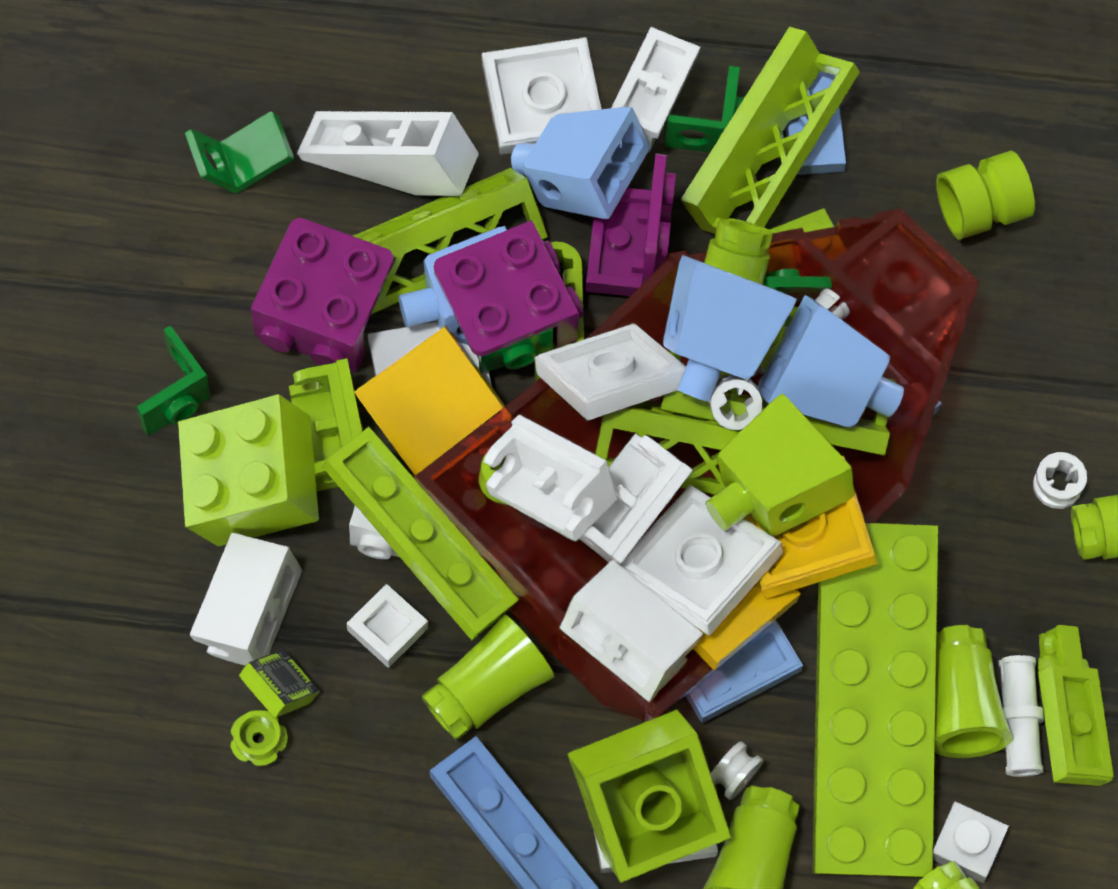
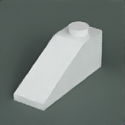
M316 111L297 152L301 160L413 195L461 196L479 154L453 112Z

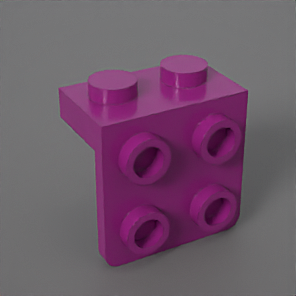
M655 154L652 190L627 188L609 219L594 217L586 292L651 299L653 279L664 280L676 173L665 172L667 155Z
M294 219L284 235L250 309L255 336L259 337L263 344L276 351L289 352L292 349L306 354L319 366L336 363V360L348 359L350 371L357 373L365 356L363 331L392 269V252L387 248L307 219Z
M532 220L439 257L434 262V275L471 351L475 355H488L551 328L553 329V341L557 348L577 341L578 319L583 317L582 306L574 289L571 286L566 288L558 273L560 265L557 255L548 240L542 241Z

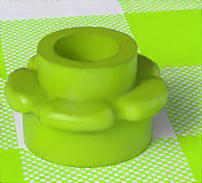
M250 711L240 716L234 722L231 728V734L234 738L230 746L233 754L240 761H251L255 766H266L277 759L279 751L285 749L288 740L287 731L284 726L279 725L278 718L273 717L269 711ZM256 734L264 736V740L261 743L253 741V737Z

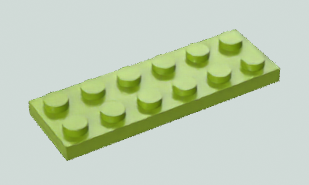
M865 523L878 564L818 582L812 873L924 877L933 870L938 526Z

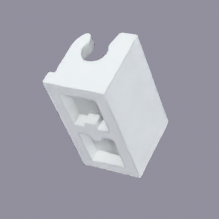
M652 27L611 107L633 108L649 142V151L655 138L658 139L700 51L699 46Z
M518 415L512 421V427L489 449L484 459V463L494 468L506 456L503 466L496 470L486 483L490 495L575 542L617 500L606 460L521 415Z
M634 434L608 467L617 500L579 538L609 563L612 560L617 564L622 563L693 471L646 435L641 438Z
M231 533L190 632V636L194 641L209 646L208 654L245 666L250 661L269 655L302 573V568L289 547Z
M614 560L607 564L573 597L560 625V629L648 702L684 666L688 660L685 656L697 645L703 635L700 630Z

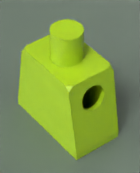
M782 393L720 451L717 458L721 481L726 488L708 499L705 505L713 520L724 531L750 514L767 534L777 536L854 497L852 468L785 394Z

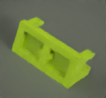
M348 359L336 360V363L299 370L293 373L295 384L289 386L292 404L307 413L311 419L316 491L339 487L322 466L328 457L362 432Z

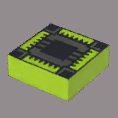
M285 649L248 662L239 674L242 681L275 718L311 704L320 692L318 687Z

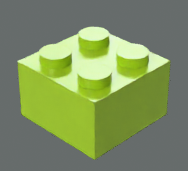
M278 394L178 421L184 517L187 529L219 547L227 545L231 533L254 538L319 521L311 419L300 408Z
M678 710L567 753L601 853L620 882L731 838L697 733Z

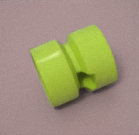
M1012 150L980 160L978 170L972 165L967 164L937 175L936 191L942 215L949 230L958 240L990 230L993 220L996 223L1001 222L1007 225L1032 217L1034 214L1035 199L1028 172L1020 157Z

